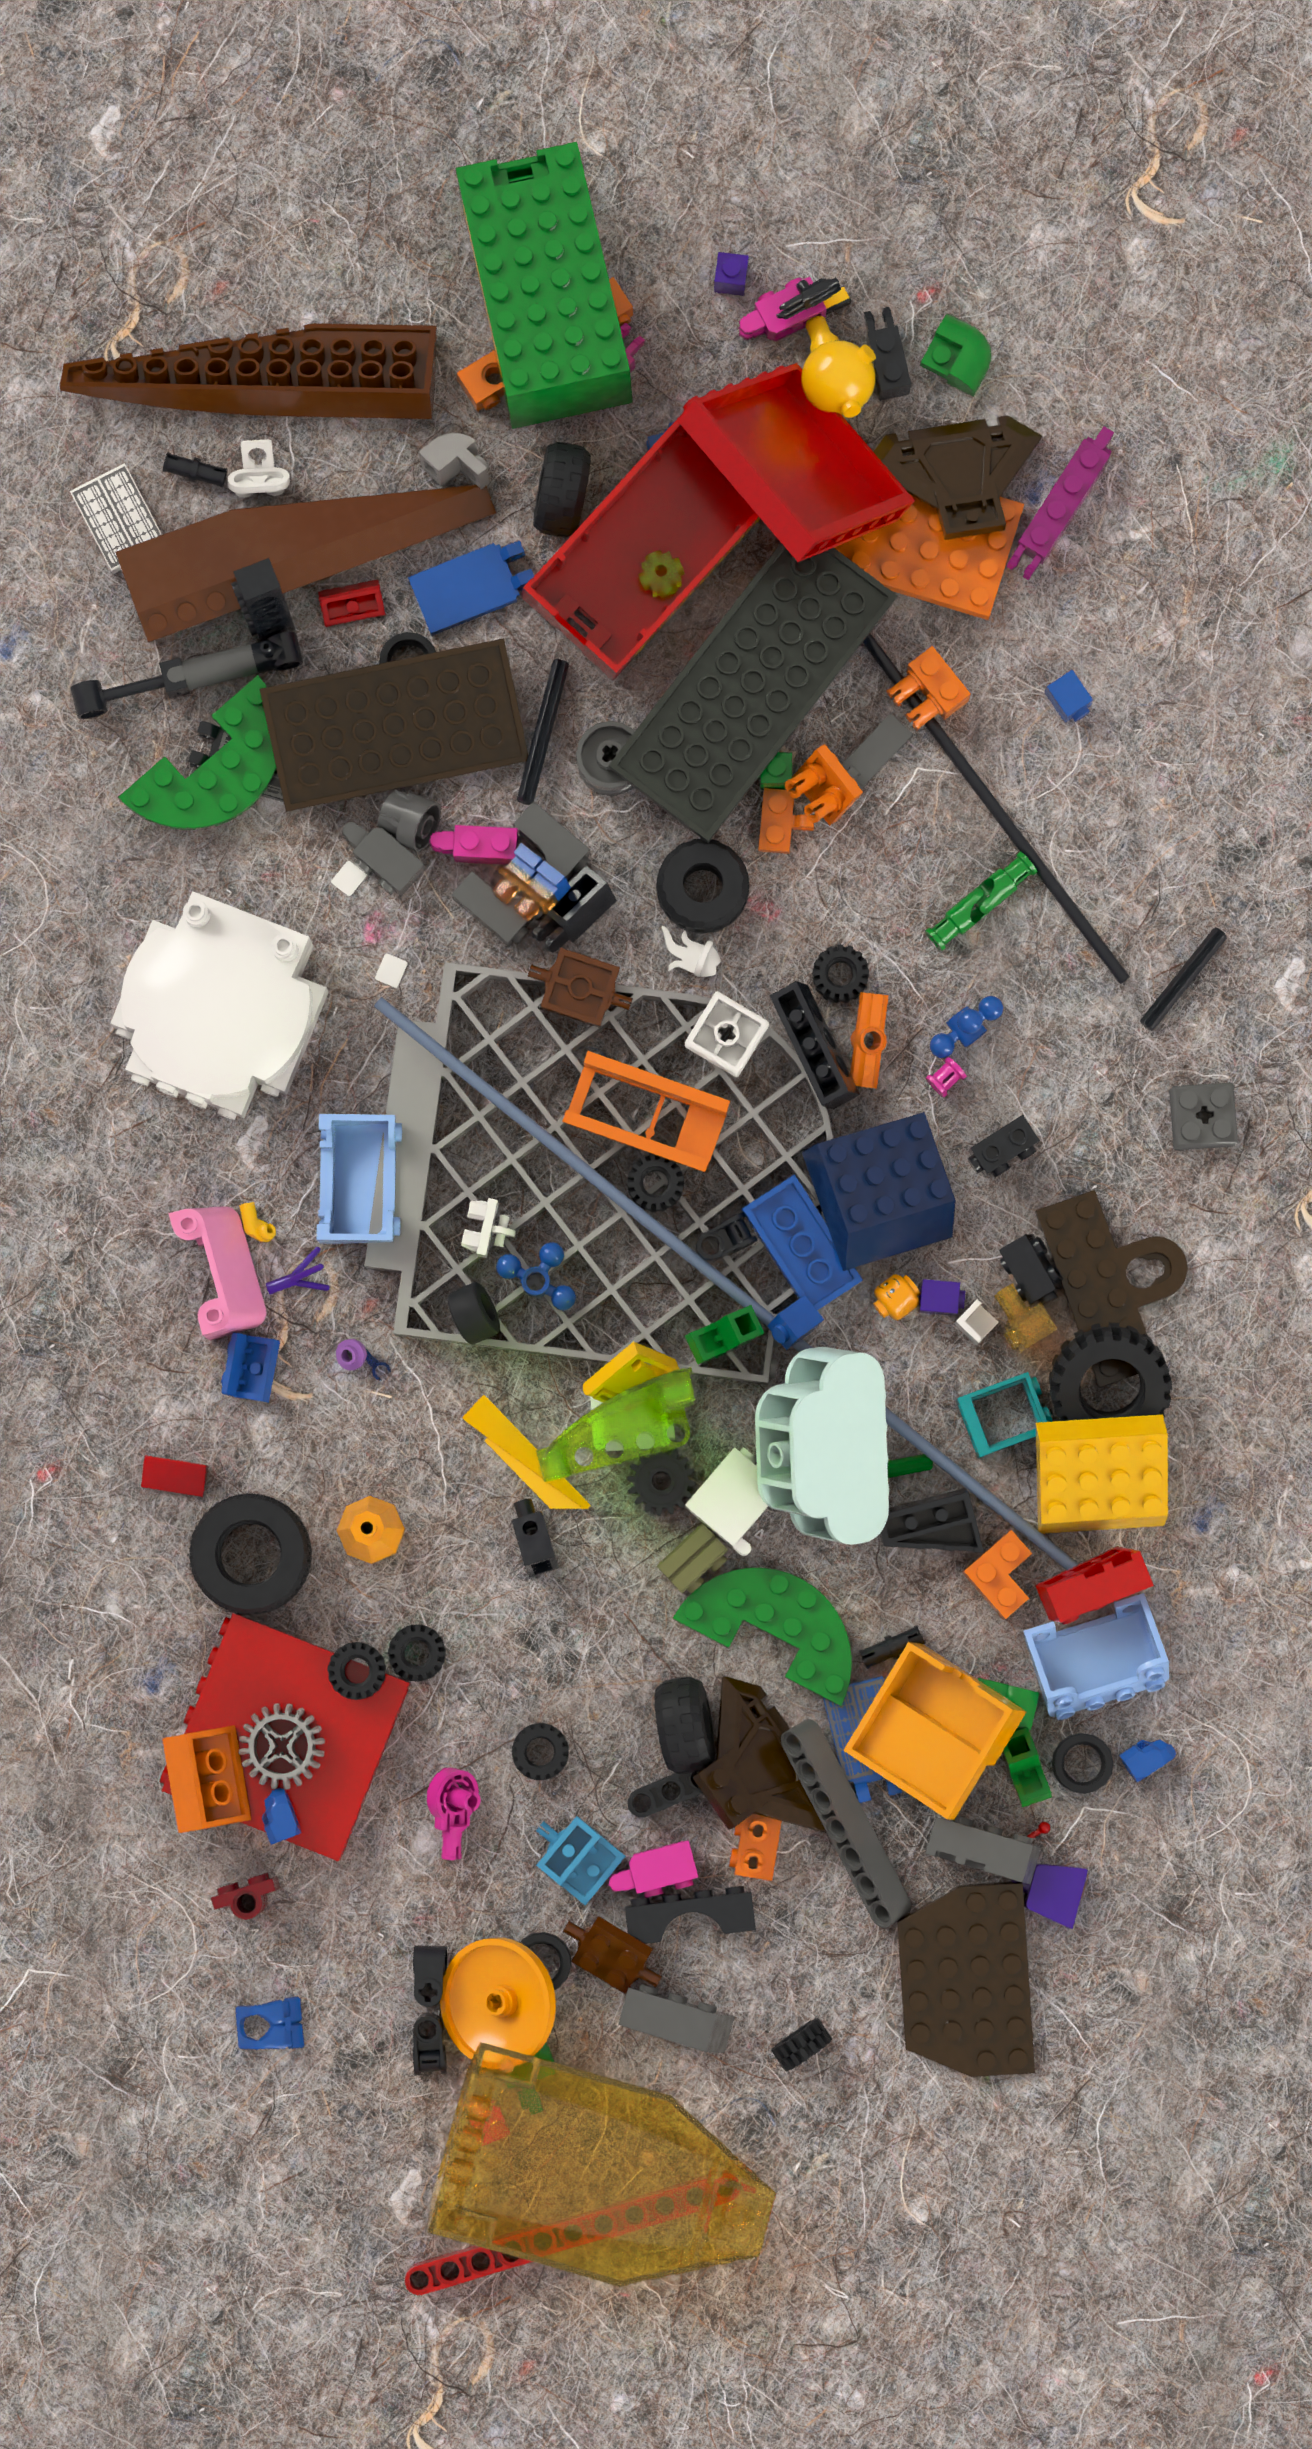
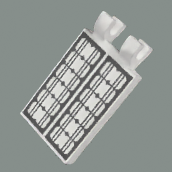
M125 463L70 491L112 574L120 570L122 571L115 553L116 551L162 535Z

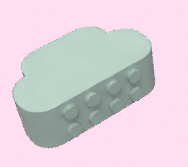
M815 1347L802 1350L789 1363L785 1375V1384L771 1387L762 1395L755 1412L759 1494L769 1507L789 1512L794 1526L804 1535L854 1545L869 1542L876 1538L887 1522L889 1513V1485L885 1411L886 1391L883 1370L874 1357L866 1353L829 1347Z

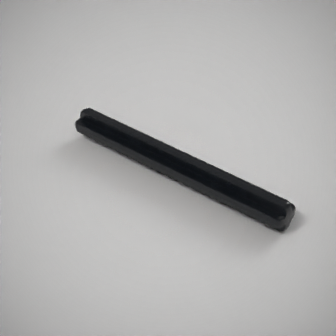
M554 659L550 669L517 796V801L525 805H530L535 799L569 668V663L565 660Z

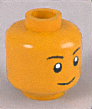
M893 1274L875 1288L874 1296L877 1301L873 1303V1306L883 1318L889 1315L893 1320L899 1321L917 1308L919 1305L918 1296L921 1293L907 1275L902 1277L898 1274Z

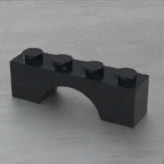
M733 1886L725 1888L726 1894L713 1895L712 1889L694 1892V1898L681 1899V1893L662 1896V1902L650 1903L649 1897L631 1899V1905L625 1906L628 1934L644 1944L661 1942L668 1924L676 1917L690 1912L702 1913L711 1917L718 1923L724 1934L756 1930L751 1890L745 1891L744 1886Z

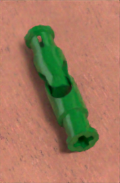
M1020 851L1016 855L1017 858L1004 869L999 868L975 890L945 913V918L933 928L925 930L927 937L941 952L946 948L945 945L958 934L963 935L992 909L1017 890V885L1029 875L1033 876L1037 873V869L1024 853Z

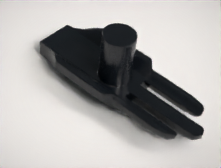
M821 278L809 285L806 280H801L796 285L800 294L783 303L779 307L783 311L778 313L776 317L779 319H789L827 300L835 293L841 291L837 278Z

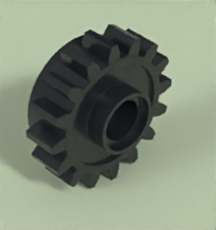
M662 1446L660 1454H656L653 1448H650V1457L645 1458L639 1454L638 1458L641 1464L639 1466L631 1464L630 1468L636 1473L635 1476H628L627 1481L634 1483L635 1486L630 1488L628 1492L629 1494H638L634 1503L638 1505L644 1502L646 1504L644 1512L648 1513L653 1507L656 1508L657 1516H661L662 1509H667L670 1515L674 1514L673 1506L677 1504L683 1509L685 1505L682 1499L684 1497L691 1499L693 1496L687 1489L688 1487L696 1486V1482L689 1480L688 1476L695 1473L694 1469H685L684 1466L689 1460L686 1457L679 1461L677 1459V1450L671 1455H667L666 1447ZM657 1473H665L670 1477L671 1483L667 1489L658 1490L653 1486L652 1479Z

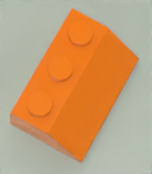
M235 1725L162 1738L178 1833L251 1820Z

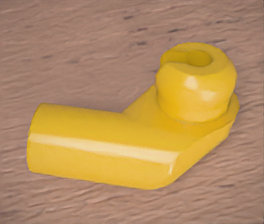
M250 1202L239 1205L245 1233L259 1242L271 1241L276 1235V1228L273 1224H268L257 1218L255 1203Z

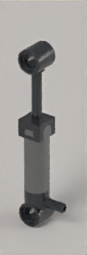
M290 631L272 635L264 641L181 661V658L160 662L161 676L104 690L99 680H89L71 686L70 690L77 718L90 719L107 713V701L164 687L169 699L188 695L190 690L271 670L283 671L296 668L303 664L297 634Z

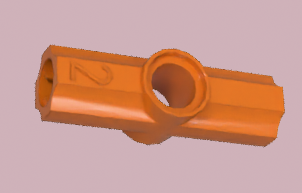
M860 992L856 1029L850 1038L853 1047L850 1074L856 1086L877 1089L881 1053L887 1044L884 1028L889 995ZM870 1032L873 1036V1044L870 1048H866L864 1037Z

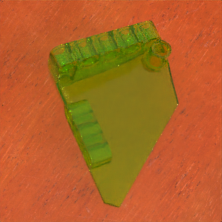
M692 1367L674 1370L623 1391L583 1415L566 1428L548 1447L537 1450L536 1453L539 1460L538 1471L543 1477L544 1482L568 1478L683 1447L690 1437V1427L685 1409L690 1408L695 1402L690 1375L693 1372ZM671 1426L680 1427L684 1432L683 1440L672 1442L668 1439L667 1429ZM640 1434L650 1435L653 1439V1447L649 1450L640 1449L636 1444L637 1436ZM615 1441L622 1446L623 1453L620 1457L612 1458L607 1455L605 1447L609 1442ZM580 1449L588 1450L592 1455V1462L587 1466H581L575 1460V1453Z

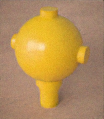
M815 316L809 319L805 325L811 339V353L807 357L802 369L801 381L803 391L809 402L817 409L825 412H837L846 418L854 417L861 412V407L869 400L874 390L875 369L872 362L876 359V355L866 344L859 347L854 343L839 340L830 331L825 317Z

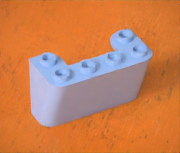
M1144 1593L1114 1602L1115 1613L1057 1632L1054 1621L1023 1631L1050 1717H1056L1057 1720H1065L1072 1717L1077 1711L1083 1709L1088 1711L1097 1710L1103 1707L1106 1702L1115 1699L1117 1701H1125L1134 1697L1135 1693L1144 1690L1154 1692L1165 1686V1682L1169 1679V1660Z

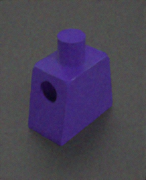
M1037 1863L1031 1884L1023 1883V1893L1026 1894L1024 1907L1073 1929L1088 1870L1081 1867Z

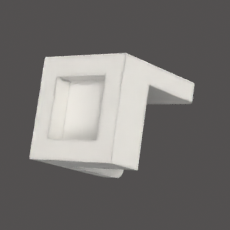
M978 1299L954 1323L976 1346L999 1323L981 1306L982 1303Z

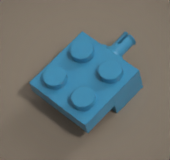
M576 1816L570 1825L559 1833L543 1821L540 1826L550 1834L540 1827L537 1828L536 1832L550 1842L547 1853L536 1866L586 1906L626 1856L579 1816Z

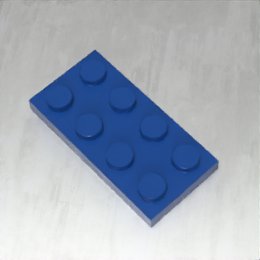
M795 1174L741 1209L798 1299L805 1295L816 1310H819L863 1281L856 1268L843 1271L828 1226Z

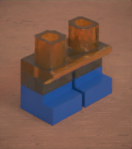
M521 843L514 851L515 857L509 865L498 871L501 879L492 891L505 904H508L517 893L523 898L516 904L514 909L522 918L529 921L539 911L546 915L571 887L564 875Z

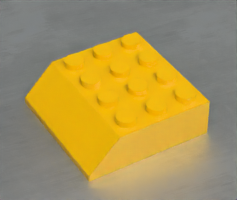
M1163 1414L1036 1423L1038 1531L1040 1533L1165 1525L1168 1517V1433Z

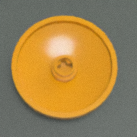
M487 1938L475 1941L460 1950L451 1960L445 1971L446 1975L443 1976V1994L440 2000L442 2019L451 2040L464 2055L484 2066L507 2067L530 2059L547 2041L553 2028L556 2013L553 1983L543 1962L528 1947L508 1938Z

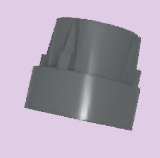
M395 790V792H392L387 797L381 808L378 826L396 838L401 845L420 852L428 846L430 836L438 828L441 806L439 803L424 796Z

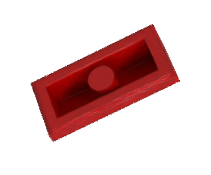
M378 579L318 592L325 627L386 615Z
M145 1455L141 1487L204 1497L209 1466Z

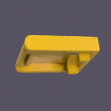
M633 1341L583 1384L582 1389L585 1395L593 1397L595 1400L618 1409L622 1407L623 1410L631 1412L680 1372L675 1358Z

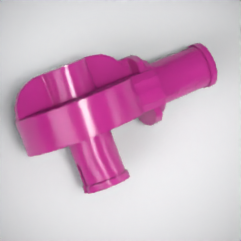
M453 1767L443 1768L431 1780L427 1791V1805L430 1813L435 1817V1828L442 1830L441 1858L445 1860L462 1858V1832L467 1826H470V1815L478 1809L481 1802L478 1784L474 1776L467 1771Z

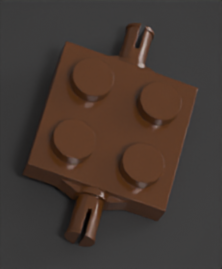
M560 948L556 962L550 970L532 964L528 973V977L545 982V994L540 1006L542 1009L599 1028L601 1027L605 1012L611 1005L629 1011L633 998L615 993V983L620 967L564 948Z
M598 1916L593 1925L586 1930L569 1920L563 1930V1933L579 1941L578 1950L571 1962L622 1993L626 1994L631 1984L639 1978L651 1984L654 1988L660 1982L662 1975L646 1967L647 1959L653 1948Z

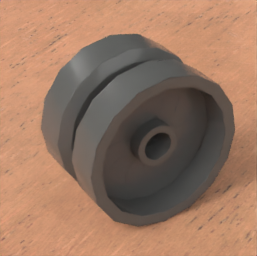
M605 721L596 723L585 731L578 742L576 759L579 776L588 788L597 794L606 796L625 794L633 788L631 784L608 768L612 762L611 759L608 763L605 762V759L608 756L615 757L635 730L621 722Z

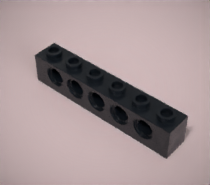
M269 558L233 571L237 581L231 583L252 636L258 634L260 641H264L272 635L296 630Z

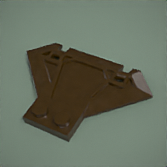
M1005 415L997 417L998 425L988 427L986 420L980 419L908 431L909 439L902 441L898 440L896 433L886 434L873 452L909 494L937 510L944 539L948 540L1005 530L1006 521L999 498L1043 437L1042 435ZM1001 437V441L992 442L993 438ZM912 452V455L903 456L902 453Z
M723 1676L716 1760L692 1778L728 1830L736 1827L754 1813L827 1833L782 1747L781 1736L790 1728L775 1706L769 1710L765 1707L761 1699L766 1696V1693L761 1686ZM750 1707H751V1709L754 1711V1713L756 1714V1716H757L758 1718H756V1717L754 1716V1714L752 1713V1711L749 1709Z

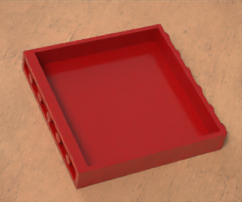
M795 363L786 367L781 365L770 373L764 371L753 379L747 377L736 385L730 383L719 391L713 389L702 397L694 396L683 406L685 411L677 421L795 560L800 562L898 521L915 500L840 413L819 410L809 402L802 388V368Z
M233 1613L231 1618L225 1617L219 1635H222L223 1639L219 1648L214 1646L210 1653L207 1664L211 1665L208 1676H202L195 1693L200 1696L196 1706L190 1705L183 1723L188 1726L184 1734L235 1725L239 1749L248 1748V1743L240 1742L239 1737H250L251 1735L243 1726L245 1724L253 1727L256 1726V1723L251 1718L253 1714H257L261 1720L265 1718L261 1710L263 1707H267L270 1713L274 1714V1704L279 1703L281 1713H285L286 1705L293 1704V1715L301 1707L305 1709L301 1719L305 1721L307 1717L313 1715L315 1719L309 1724V1727L312 1729L315 1726H321L322 1730L315 1733L314 1737L315 1739H325L324 1744H316V1750L324 1751L325 1755L323 1757L314 1755L313 1760L319 1762L321 1766L319 1769H316L309 1765L307 1769L313 1774L311 1779L306 1778L301 1773L300 1777L303 1784L297 1786L294 1779L291 1778L290 1789H285L302 1832L285 1840L339 1862L411 1683L385 1673V1681L374 1695L359 1700L345 1698L334 1690L328 1678V1665L334 1652ZM350 1660L345 1666L346 1678L356 1684L364 1682L369 1676V1666L355 1660ZM278 1719L268 1724L281 1735L287 1734L297 1726L296 1723L285 1719ZM260 1732L256 1743L257 1754L261 1760L270 1747L269 1741L262 1732ZM305 1733L300 1735L294 1746L296 1753L302 1761H304L308 1751ZM294 1734L289 1739L284 1738L283 1741H281L280 1737L276 1738L277 1748L270 1758L275 1754L280 1755V1752H283L284 1755L289 1754L286 1746ZM249 1753L240 1755L241 1763L250 1759ZM284 1758L276 1759L267 1767L269 1770L277 1773H289L296 1769ZM251 1764L250 1766L243 1767L242 1765L251 1820L240 1823L266 1832L262 1816L266 1811L264 1800L271 1794L272 1790H275L271 1788L272 1778H268L265 1785H261L259 1780L263 1774L259 1772L255 1777H250L249 1773L255 1766ZM166 1765L159 1782L164 1784L162 1791L172 1795ZM279 1780L277 1788L284 1789L283 1780Z

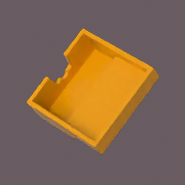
M908 1642L843 1751L944 1818L954 1820L986 1766L995 1765L1027 1711L924 1644Z

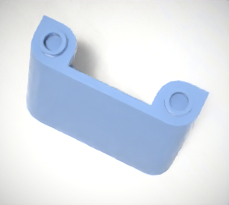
M319 1114V1130H321V1139L323 1141H320V1210H318V1216L321 1221L317 1224V1241L320 1244L394 1242V1236H400L401 1219L400 1217H395L396 1142H402V1123H396L395 1115ZM384 1133L382 1229L378 1234H369L382 1135Z

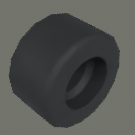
M473 1282L449 1294L448 1305L451 1316L459 1333L467 1343L474 1345L498 1334L500 1322L497 1311L489 1294L481 1284Z

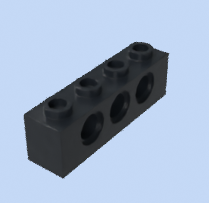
M795 981L771 994L770 998L821 1105L835 1109L859 1096L860 1093L809 986Z

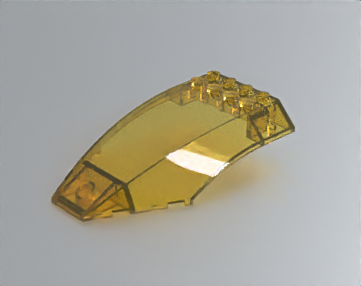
M480 2042L466 2071L431 2196L427 2233L623 2287L641 2281L655 2280L673 2274L678 2275L705 2267L759 2257L776 2192L739 2160L671 2095Z

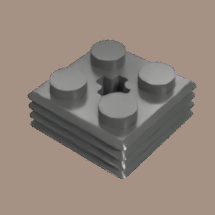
M1233 1083L1173 1086L1169 1090L1173 1148L1175 1150L1234 1147L1238 1143ZM1201 1109H1205L1206 1113L1211 1114V1118L1207 1120L1206 1124H1202V1119H1196V1114H1199Z

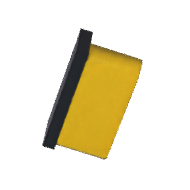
M842 287L841 291L823 301L826 307V315L851 304V298L845 287Z

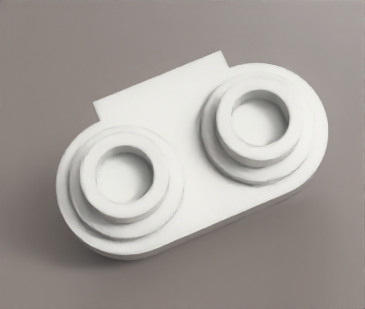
M269 439L242 441L243 469L236 470L228 476L229 489L242 498L249 497L253 493L267 492L271 496L283 494L290 484V477L285 469L274 467L272 441ZM260 448L266 452L265 458L262 459V464L255 465V460L249 457L248 453L250 450Z

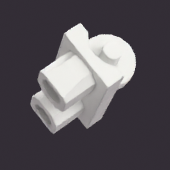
M488 1198V1202L470 1201L467 1217L483 1221L481 1233L464 1230L461 1246L477 1252L478 1257L487 1258L492 1233L496 1234L494 1246L502 1248L505 1236L515 1237L516 1231L507 1228L509 1216L500 1215L498 1226L494 1225L499 1205L498 1200Z

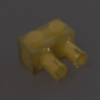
M1013 1283L994 1295V1298L997 1299L1009 1319L1006 1321V1332L1003 1335L1012 1350L1018 1348L1019 1352L1023 1353L1058 1330L1042 1303L1037 1304L1033 1308L1027 1307Z

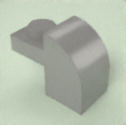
M461 433L444 434L432 440L418 452L422 469L442 487L459 472L480 489L490 484L489 466L478 455L476 441L470 436Z

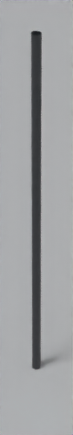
M870 633L863 641L864 646L894 685L904 678ZM916 693L906 699L912 709H915L922 703ZM933 717L924 724L1018 850L1024 853L1037 869L1036 874L1120 984L1130 978L1128 973Z

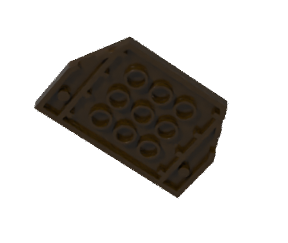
M1017 1881L958 1885L938 1899L928 1902L919 1910L909 1913L898 1920L897 1929L906 2050L970 2077L1035 2073L1023 1883Z

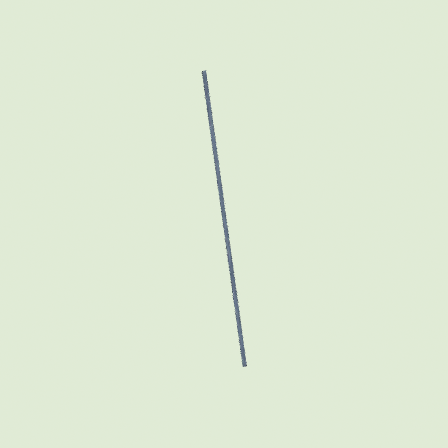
M381 997L376 1002L374 1007L742 1307L745 1308L752 1305L758 1320L767 1326L775 1318L769 1311L710 1263L701 1258L694 1250L384 998ZM803 1339L792 1346L798 1352L813 1348ZM885 1407L886 1422L892 1429L1063 1568L1068 1570L1078 1565L1069 1555Z

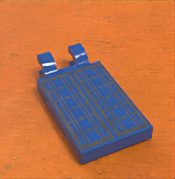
M883 1676L849 1684L841 1707L823 1698L838 1762L848 1782L854 1783L859 1803L871 1800L867 1783L885 1778L843 1750L884 1684ZM885 1779L889 1796L902 1793L901 1788Z

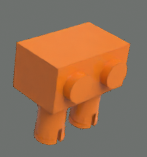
M933 646L908 664L906 677L886 690L890 699H894L893 702L896 706H900L903 701L918 690L925 695L927 699L905 715L910 723L913 721L912 726L915 730H919L920 727L937 714L941 715L944 720L969 702L971 695Z
M753 1813L735 1827L734 1835L740 1836L738 1849L732 1848L729 1867L735 1868L734 1875L772 1881L782 1821Z

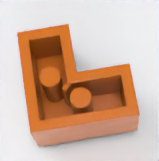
M1012 1530L1003 1535L962 1571L964 1576L1003 1620L1007 1619L1029 1599L1009 1576L1016 1567L1032 1554Z

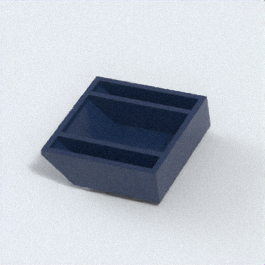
M925 1112L824 1141L802 1152L843 1271L953 1237L956 1200Z

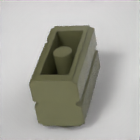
M701 1523L656 1567L682 1594L686 1590L692 1594L705 1582L701 1576L708 1569L715 1572L728 1560L724 1556L728 1549Z

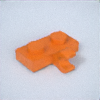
M764 788L758 847L760 852L790 854L792 830L814 831V823L809 820L813 815H793L795 798H792L790 794L794 790L787 792L782 789Z

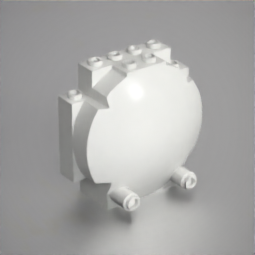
M193 891L183 908V915L176 929L152 920L144 941L128 965L123 980L121 998L110 1023L117 1029L115 1034L131 1040L133 1051L125 1068L132 1075L130 1080L144 1086H148L149 1082L157 1084L156 1087L160 1089V1092L175 1098L180 1093L186 1096L185 1099L189 1100V1103L206 1109L207 1105H211L219 1109L217 1114L231 1120H235L236 1116L245 1118L258 1084L262 1085L260 1090L275 1097H278L279 1093L287 1095L329 992L327 987L301 978L314 947L309 936Z

